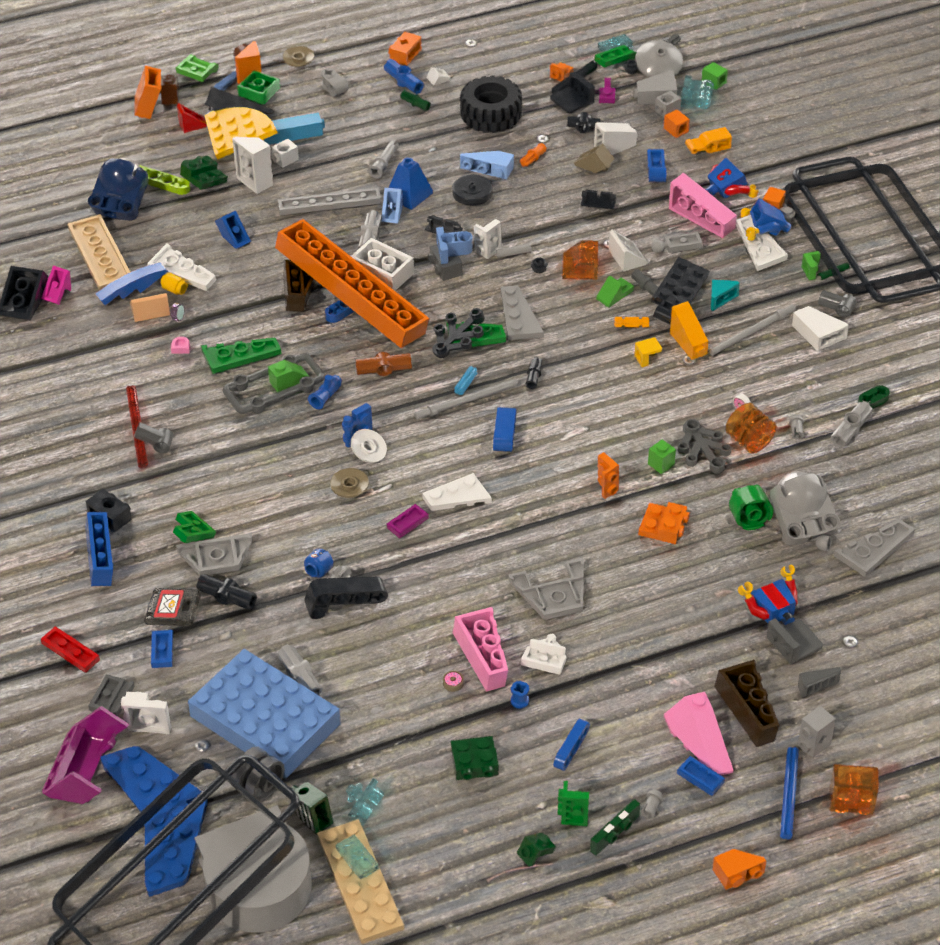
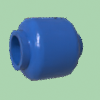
M317 548L313 550L304 560L306 573L315 578L325 576L333 567L331 554L324 549Z

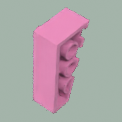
M682 173L671 182L670 210L721 238H724L736 228L737 215L685 173Z
M492 607L455 616L453 635L486 692L505 687L508 673Z

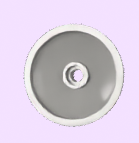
M661 40L644 43L637 50L635 57L639 71L647 77L673 70L674 76H676L681 71L683 65V57L678 48L671 43Z

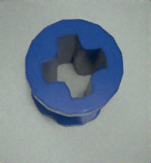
M516 681L511 686L512 696L510 701L515 708H525L529 704V696L527 695L529 685L526 682Z

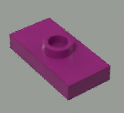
M414 504L386 524L387 529L400 539L429 519V514L417 504Z

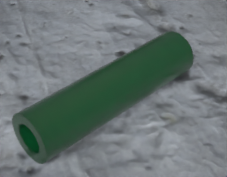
M848 262L836 266L840 273L850 269ZM831 269L818 273L817 276L824 280L833 276Z

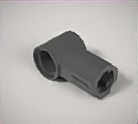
M823 290L818 299V304L835 310L839 316L845 318L851 314L857 304V300L850 294L840 296Z
M141 422L134 434L135 438L153 445L154 450L159 453H167L169 451L174 436L173 432L169 429L161 428L158 430Z

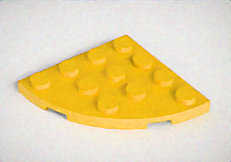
M243 107L226 108L211 111L205 115L217 160L234 153L232 140L234 137H252L264 140L278 134L270 118L255 109Z

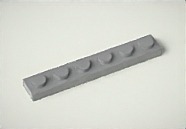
M379 188L278 199L280 215L381 204Z

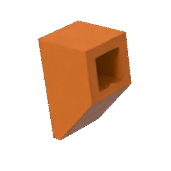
M732 849L714 857L712 870L727 890L732 887H739L750 879L761 877L765 873L766 859Z

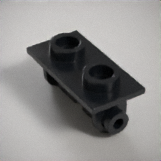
M588 189L582 191L581 206L615 209L617 197L613 192L601 191L599 196L597 195L598 191Z
M435 215L427 217L429 224L425 231L436 234V228L443 227L444 233L461 232L463 230L461 224L457 221L446 219L444 223L443 218Z

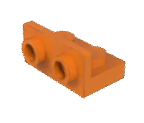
M603 452L598 455L597 467L598 482L602 486V497L606 499L619 491V464Z

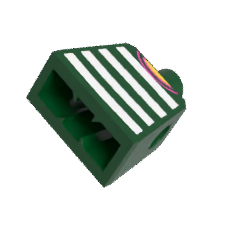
M308 782L303 783L299 787L296 785L291 787L299 796L300 801L299 807L295 812L296 816L316 835L318 832L324 831L334 824L328 796Z

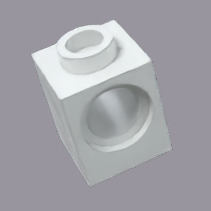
M286 139L272 146V160L283 168L299 160L298 147L289 139Z

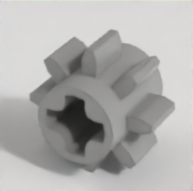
M334 566L328 571L331 575L329 578L352 577V572L346 566Z

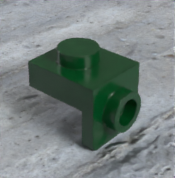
M541 832L525 836L517 850V855L531 867L534 866L538 857L552 854L556 846L547 835Z

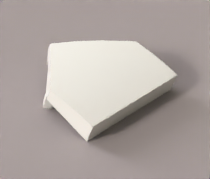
M549 634L546 639L542 640L531 639L530 646L526 648L521 658V665L560 675L566 662V648L559 645L554 634Z

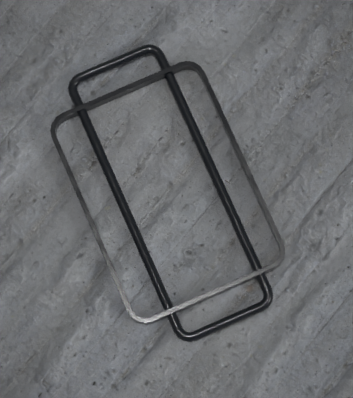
M843 157L798 167L793 171L792 177L795 182L787 184L784 188L786 191L785 203L787 207L795 211V219L815 250L821 253L822 261L828 269H831L833 278L843 291L850 294L868 292L875 301L888 303L940 290V265H932L870 176L880 173L890 178L940 249L939 232L891 166L881 163L863 166L861 161L855 157ZM852 163L856 166L855 169L802 180L799 176L801 173ZM863 177L926 268L869 281L816 202L809 188ZM802 191L862 283L852 284L844 279L789 193ZM933 277L936 281L934 285L887 296H881L876 292L877 289Z
M251 755L238 757L225 770L211 759L203 758L195 761L54 895L52 908L64 924L52 934L47 945H56L70 930L85 945H92L75 925L227 781L267 816L272 823L147 945H160L279 828L285 832V839L276 851L179 944L197 945L291 852L295 843L294 836L284 823L297 811L300 804L299 796L258 759ZM250 764L290 799L289 807L278 817L231 777L242 765ZM206 769H213L219 774L214 781L69 919L63 915L62 906L66 899L198 773Z

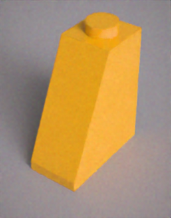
M687 301L673 306L670 325L672 337L691 360L707 355L709 341L690 303Z

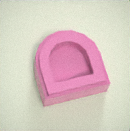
M175 338L171 343V354H190L188 338Z

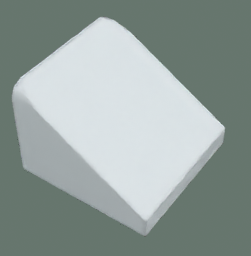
M433 67L427 75V79L433 85H438L451 79L443 69Z

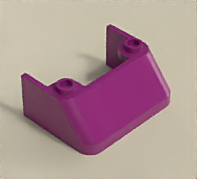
M100 706L73 725L62 743L42 789V794L52 799L78 804L90 802L102 790L91 783L100 761V756L107 750L111 751L116 744V735L126 729L129 723Z

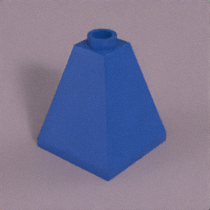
M410 157L404 158L398 164L388 188L402 189L403 206L413 210L433 194V190L418 162Z

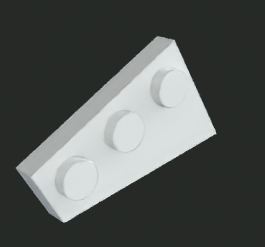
M474 473L422 493L423 500L431 511L455 508L456 505L461 504L473 506L476 502L492 503L491 496Z

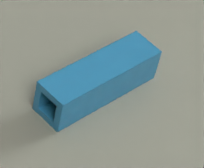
M318 112L272 120L278 134L264 139V142L270 145L280 143L286 139L293 141L322 136L323 128H325L324 119L320 118Z

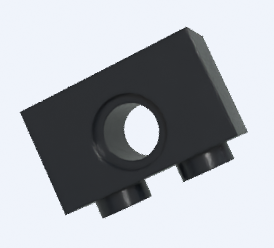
M103 488L86 500L87 512H107L108 527L114 533L132 520L130 506Z

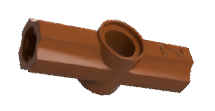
M380 352L372 358L355 360L357 375L377 373L380 376H388L395 370L412 369L410 353L390 355L387 352Z

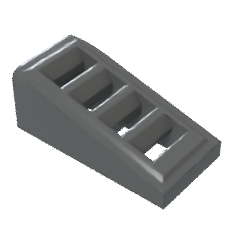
M835 667L800 673L798 688L801 697L812 695L839 683L841 668Z

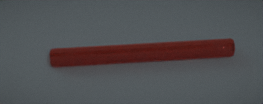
M132 385L126 387L134 437L135 431L141 422L136 386ZM134 437L138 467L141 469L143 467L146 468L148 460L145 442Z

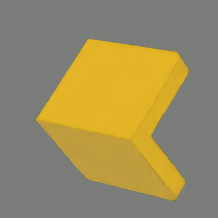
M655 337L635 343L634 356L641 367L649 365V355L662 352V347Z

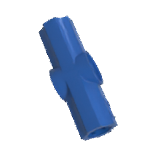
M393 59L387 60L384 70L397 80L398 86L407 87L415 94L422 91L424 83L411 73L410 67L401 66Z

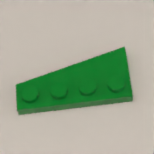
M275 337L252 340L251 343L237 341L234 345L225 346L224 343L216 344V347L201 345V351L212 374L282 354L281 347Z

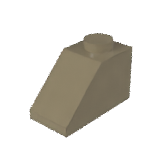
M602 143L581 154L574 162V165L593 173L605 172L611 167L610 164L615 158Z

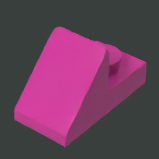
M53 266L41 299L60 305L64 291H71L70 271Z

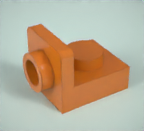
M561 62L558 65L552 63L550 65V77L562 81L570 76L574 67Z

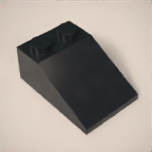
M10 266L0 300V316L30 321L43 300L41 298L49 276L43 270Z

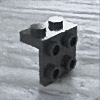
M576 71L570 73L569 87L550 95V100L566 113H573L594 103L595 86Z

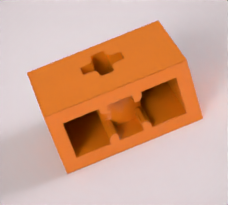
M404 32L389 47L390 59L395 60L400 65L407 66L422 50L421 36Z

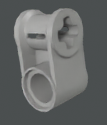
M325 68L321 71V76L323 77L321 87L328 91L331 96L335 97L348 91V82L335 72L334 69Z

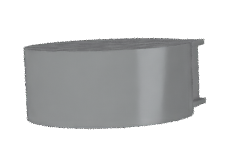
M278 805L268 808L276 817L281 814ZM261 811L194 837L202 854V858L198 859V862L203 870L206 886L272 823ZM286 822L284 824L294 836L295 843L293 849L221 920L228 926L245 932L259 933L272 931L293 921L306 907L312 891L309 852L301 835L287 825ZM279 828L208 897L213 911L281 846L285 839V832Z

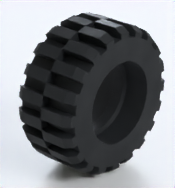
M490 75V77L481 76L479 79H473L472 82L469 81L460 93V115L462 120L468 127L478 132L480 130L483 133H497L498 131L504 132L506 129H511L519 122L522 116V92L514 82L512 83L510 79H504L501 76L495 77L494 75Z

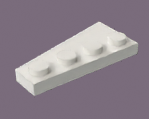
M751 215L736 220V227L757 271L787 260L788 254L768 233L756 234V239L752 241L747 239V228L754 227Z
M166 244L147 263L148 266L161 262L168 270L167 273L170 272L185 279V282L189 285L205 291L216 281V275L201 265H195L193 260L190 258L186 259L182 256L181 252L171 249L169 244Z

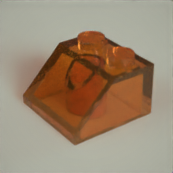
M581 240L563 253L562 279L597 280L598 241Z

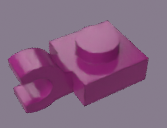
M604 78V88L599 87V103H615V88H611V78Z

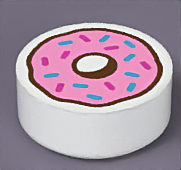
M738 394L733 398V405L739 412L745 413L751 408V402L746 395Z

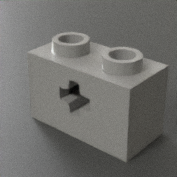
M817 707L802 718L798 745L812 757H815L831 745L836 718L823 707Z

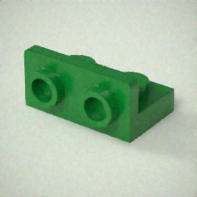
M564 781L563 789L559 788L557 815L562 816L561 824L587 826L589 792L568 791V781Z

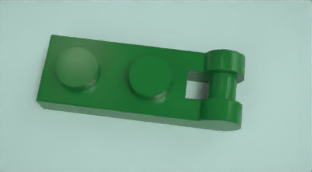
M622 45L596 54L594 61L606 68L628 59L634 60L637 52L629 50V47L626 45Z

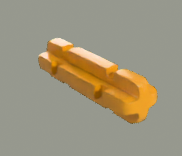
M615 317L614 319L615 327L639 328V326H642V328H648L650 323L649 317H642V319H639V317Z

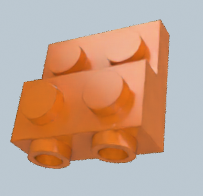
M649 502L638 535L676 544L678 538H682L684 534V523L687 524L690 512H687V506L668 502L666 507Z

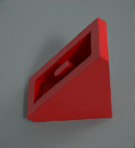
M180 103L177 104L179 125L184 133L207 127L206 120L202 115Z

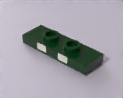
M632 800L591 838L590 852L597 856L606 846L613 844L620 833L627 831L632 826L633 821L640 815V803L637 800Z

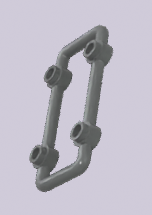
M309 354L286 355L283 357V360L294 364L306 361L317 376L314 378L303 377L300 379L299 384L268 397H254L250 400V404L246 406H241L230 390L236 388L238 391H245L250 382L269 375L268 367L248 376L243 374L235 376L233 382L226 384L222 391L238 413L245 414L253 411L256 414H260L264 411L265 405L299 391L311 393L316 384L324 381L325 373Z

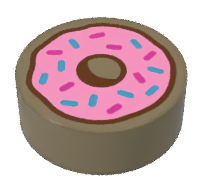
M449 671L443 676V686L448 691H459L464 685L463 675L458 671Z

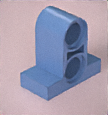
M443 227L436 228V242L441 264L448 263V257L467 255L472 252L473 241L470 232L444 233Z

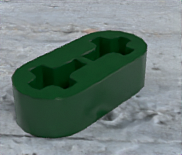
M878 385L860 394L858 403L865 401L874 409L888 401L890 390L886 386Z

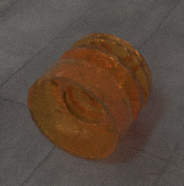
M745 403L731 414L726 423L725 430L747 452L757 453L771 442L776 433L777 426L757 406L752 403Z

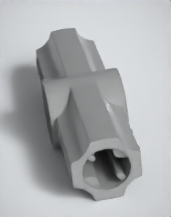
M371 210L370 213H367L365 223L361 225L358 249L371 238L379 240L382 215L378 211Z
M865 401L859 402L851 412L845 414L844 421L831 435V441L835 446L839 448L845 447L852 437L859 434L860 427L873 412V408L870 407L869 403Z
M287 644L282 646L280 651H278V657L285 666L288 677L317 695L322 693V687L314 677L309 662L306 659H302L293 645Z

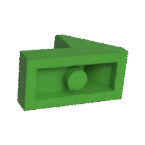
M609 276L596 299L610 308L632 293L634 286L623 278L616 280Z

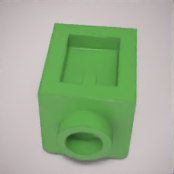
M819 251L803 254L801 267L808 280L816 279L821 255Z

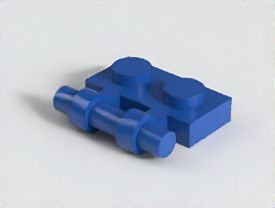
M368 403L352 410L351 417L345 416L343 418V441L346 447H351V438L358 430H373L372 410Z

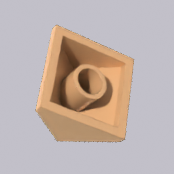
M167 293L130 301L135 322L170 315Z

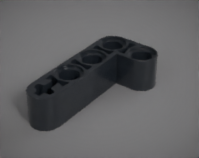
M377 576L319 578L310 583L304 602L310 618L317 620L327 614L330 605L381 603L388 598V593L382 578Z

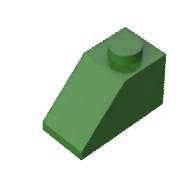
M286 360L268 366L269 382L277 392L299 384L300 379L303 377H310L302 366Z

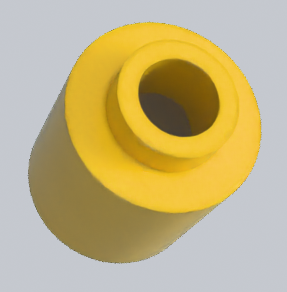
M170 272L161 278V287L175 295H183L188 288V283L185 282V279Z

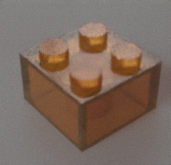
M834 764L829 788L830 811L859 813L862 815L874 814L879 791L878 767Z

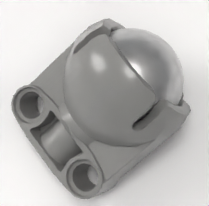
M800 471L791 472L781 478L778 485L770 490V502L782 531V540L787 545H798L815 541L821 535L830 536L839 527L840 518L834 511L826 485L820 475L807 474ZM826 521L830 522L833 527L827 526ZM789 531H793L797 537L791 536Z

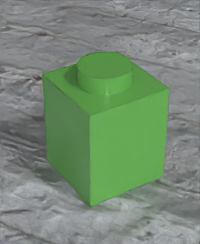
M712 62L703 68L702 82L717 90L727 83L728 70Z
M661 439L649 448L648 465L660 474H663L675 465L676 449Z

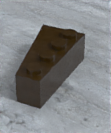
M750 660L718 670L714 687L754 745L759 747L775 742L779 722L772 704H769L768 693L762 686L761 675L757 673L755 660Z

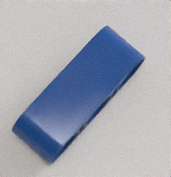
M497 407L493 451L512 452L516 408Z

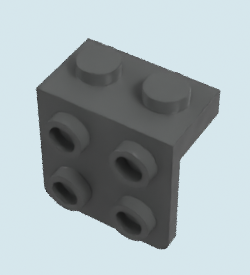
M776 618L768 622V640L790 664L821 650L823 647V643L800 619L785 626H782Z

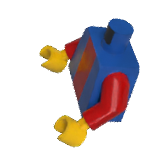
M727 158L723 159L719 164L713 165L708 174L711 185L705 190L712 196L719 193L723 198H727L736 194H748L749 197L756 198L759 190H756V186L752 184L749 187L745 175Z
M792 564L789 565L790 573L785 571V566L780 570L781 575L786 578V581L782 578L752 591L753 586L750 582L744 583L746 590L743 585L738 587V593L746 597L744 600L753 616L765 620L767 623L775 618L778 622L782 621L784 625L795 621L793 615L798 604V594L795 579H792L791 576L795 572Z

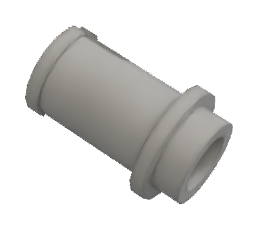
M793 415L789 420L792 438L796 440L804 437V420L800 415Z
M654 789L647 793V800L641 810V814L648 819L654 818L659 804L663 802V794Z

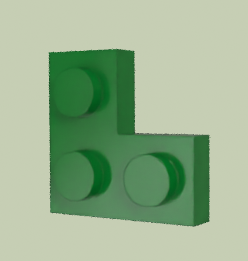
M193 511L177 513L175 520L181 525L175 526L173 533L180 541L190 543L215 537L216 531Z

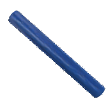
M789 747L786 756L780 837L790 840L793 834L799 750L796 747Z

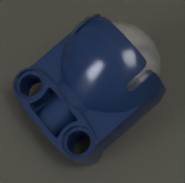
M108 159L100 168L93 192L88 198L89 206L97 215L100 214L104 217L119 220H135L138 217V210L148 185L147 172L131 159Z

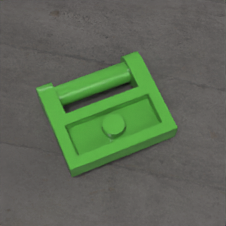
M190 54L176 67V73L203 82L213 72L216 73L218 71L219 65L214 62L210 63L196 58L195 55Z

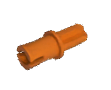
M539 143L534 149H530L520 159L521 166L527 167L533 161L536 162L546 152V146L543 143Z

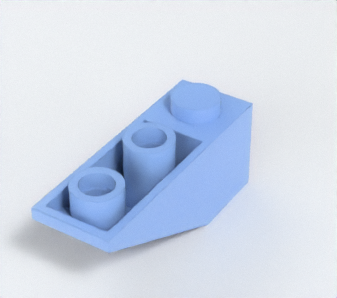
M502 151L460 154V168L507 179L514 168V154Z

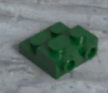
M197 156L195 159H186L181 163L180 175L200 190L226 183L228 179L227 175L217 169L218 163L210 156Z
M493 736L450 741L456 780H470L480 777L489 778L499 775V764Z

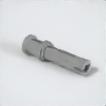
M390 140L382 154L375 158L374 164L368 169L371 177L380 178L383 170L387 169L388 161L399 147L398 142L395 146L393 145L396 140Z

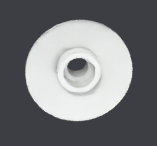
M361 429L355 432L351 438L352 451L362 461L377 463L385 457L387 446L384 439L377 432L370 429Z

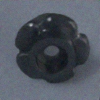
M635 60L625 62L624 69L626 73H637L638 67Z
M538 257L532 260L531 267L535 273H543L546 271L548 263L545 259Z

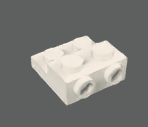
M126 692V696H123L121 700V709H124L123 720L129 723L128 731L170 734L171 723L167 702L149 700L148 693Z

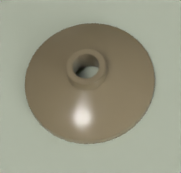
M304 46L291 47L283 53V61L294 67L308 65L314 60V52Z
M355 468L339 470L330 480L332 491L338 496L353 498L363 494L369 485L367 475Z

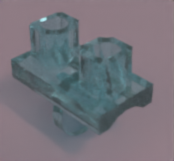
M373 778L364 792L362 791V783L357 785L351 784L346 788V792L349 795L347 801L352 803L354 800H357L348 816L354 818L355 815H358L365 820L369 818L375 808L365 801L369 799L378 805L385 794L376 786L379 781Z

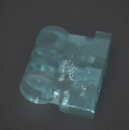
M686 75L681 94V107L694 108L696 106L700 109L709 108L714 89L713 82L710 80H692V76Z

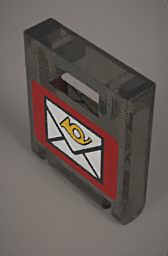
M155 588L144 619L145 624L192 626L201 597L199 589ZM185 600L190 605L188 612H182Z

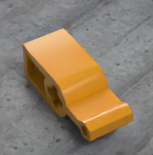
M726 127L703 132L699 138L687 139L685 144L692 154L703 150L707 153L730 149L732 136Z

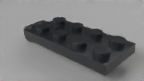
M678 257L651 299V302L658 305L653 317L670 324L672 307L687 301L691 305L710 271Z

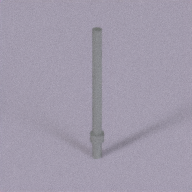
M791 304L784 309H778L768 318L709 349L710 355L713 356L777 320H783L786 318V315L796 310L795 305Z
M514 379L438 405L432 404L427 406L426 409L415 412L414 415L416 419L429 415L432 417L438 415L441 411L516 387L518 383Z

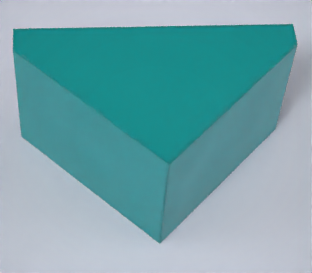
M712 280L710 310L714 311L738 297L740 282Z

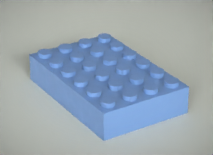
M246 649L237 654L188 700L190 717L244 752L252 747H260L269 756H274L284 764L283 778L285 779L341 724L338 707Z

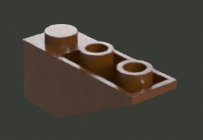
M165 75V78L161 80L162 105L178 104L179 102L178 77H174V75Z

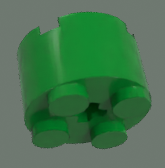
M749 485L732 491L729 509L736 523L744 530L759 529L764 526L763 523L767 519L770 521L774 513L773 506L760 485Z

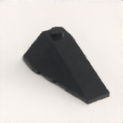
M212 86L205 105L209 107V111L243 107L255 109L263 114L274 113V110Z

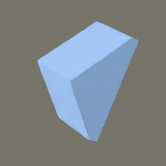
M385 188L381 222L398 224L403 209L402 189Z

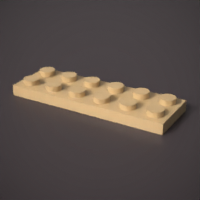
M100 214L68 223V229L99 291L111 282L130 273Z
M359 819L318 832V840L361 944L404 930L403 921Z

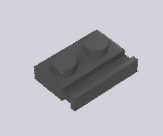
M106 674L88 705L89 711L93 712L102 706L116 716H119L122 710V697L126 696V692H132L135 687L134 681L127 682L123 678Z

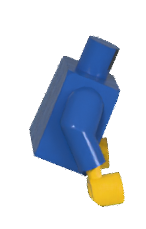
M760 198L752 209L743 208L741 210L740 218L751 214L754 227H748L746 230V237L749 241L755 240L758 233L764 234L768 232L777 236L780 231L787 233L791 228V224L786 222L781 210Z

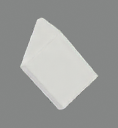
M614 230L609 232V252L623 272L648 263L633 241Z

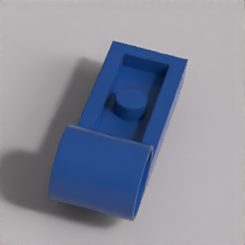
M647 149L649 182H666L664 149Z

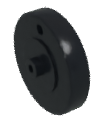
M464 175L455 180L452 185L454 199L467 206L484 204L491 199L493 194L491 181L481 175Z

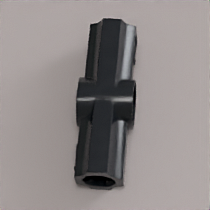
M201 574L196 584L198 591L214 596L216 601L222 605L232 603L252 610L257 600L256 593L239 587L234 580L229 578L222 581L207 574Z

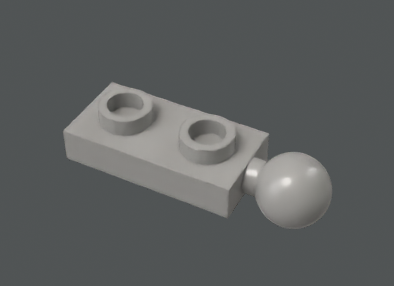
M698 232L665 236L664 241L656 239L652 242L651 248L656 253H661L665 248H667L669 253L702 248L703 242Z

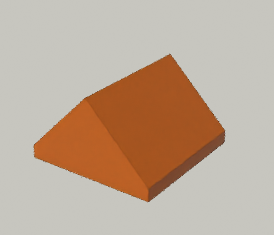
M255 41L251 42L235 57L238 84L254 70L262 73L260 53Z

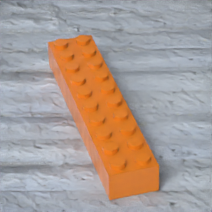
M302 219L278 232L275 245L278 251L397 346L403 348L426 333L429 317L307 221Z

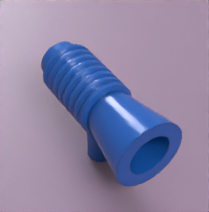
M326 375L324 383L319 389L308 396L309 404L315 409H322L328 398L341 387L342 379L338 375Z

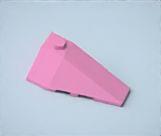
M705 692L685 696L664 714L671 734L683 742V746L697 757V761L721 776L733 773V767L713 708Z

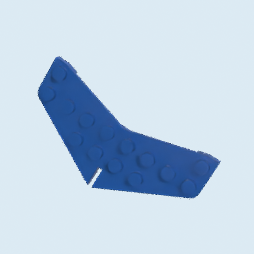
M132 746L100 756L106 773L110 777L112 776L140 812L179 776L138 746ZM188 783L145 824V845L202 791ZM207 799L145 858V886L149 897L181 887L188 882L197 848L194 837L200 835L208 803Z

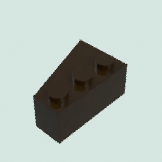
M285 260L283 270L285 310L303 312L316 280L291 260Z

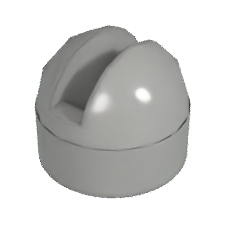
M821 535L815 542L816 547L821 551L828 552L831 547V536Z

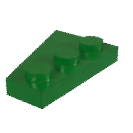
M446 322V328H447L448 335H449V327H448V324H447V322ZM456 324V329L459 328L462 324ZM479 324L478 326L483 328L484 335L480 338H470L472 347L506 342L503 326L497 324ZM471 325L465 332L472 331L476 325Z

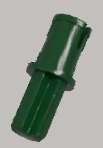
M403 90L400 94V98L411 103V106L419 107L426 112L430 109L431 102L420 98L418 94L414 95L406 90Z

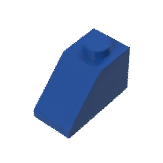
M236 210L215 220L222 237L235 249L251 242Z

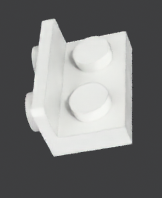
M495 219L485 227L478 224L474 225V243L477 254L489 259L496 254L497 249H502L500 221Z

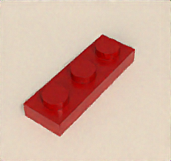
M56 626L41 638V643L85 673L100 661L97 653Z

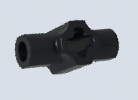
M581 112L577 117L568 116L567 127H576V130L580 133L586 134L590 129H595V123L600 122V119L591 118L587 112Z

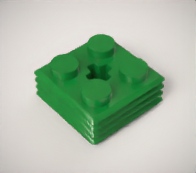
M254 70L237 86L238 96L257 102L259 105H264L281 88L279 87L280 79Z

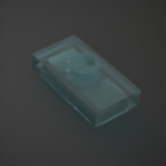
M623 34L599 42L598 48L601 52L622 45L630 48L633 47V42Z
M355 834L336 844V850L360 880L379 869V864Z

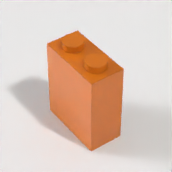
M145 65L135 94V116L151 119L161 90V69Z

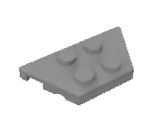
M252 533L178 544L176 546L179 555L199 576L201 574L213 575L240 570L253 539Z

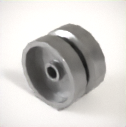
M252 747L243 754L255 757L282 780L285 768L280 760L274 756H269L260 747ZM250 764L242 765L231 776L260 803L267 800L277 789Z

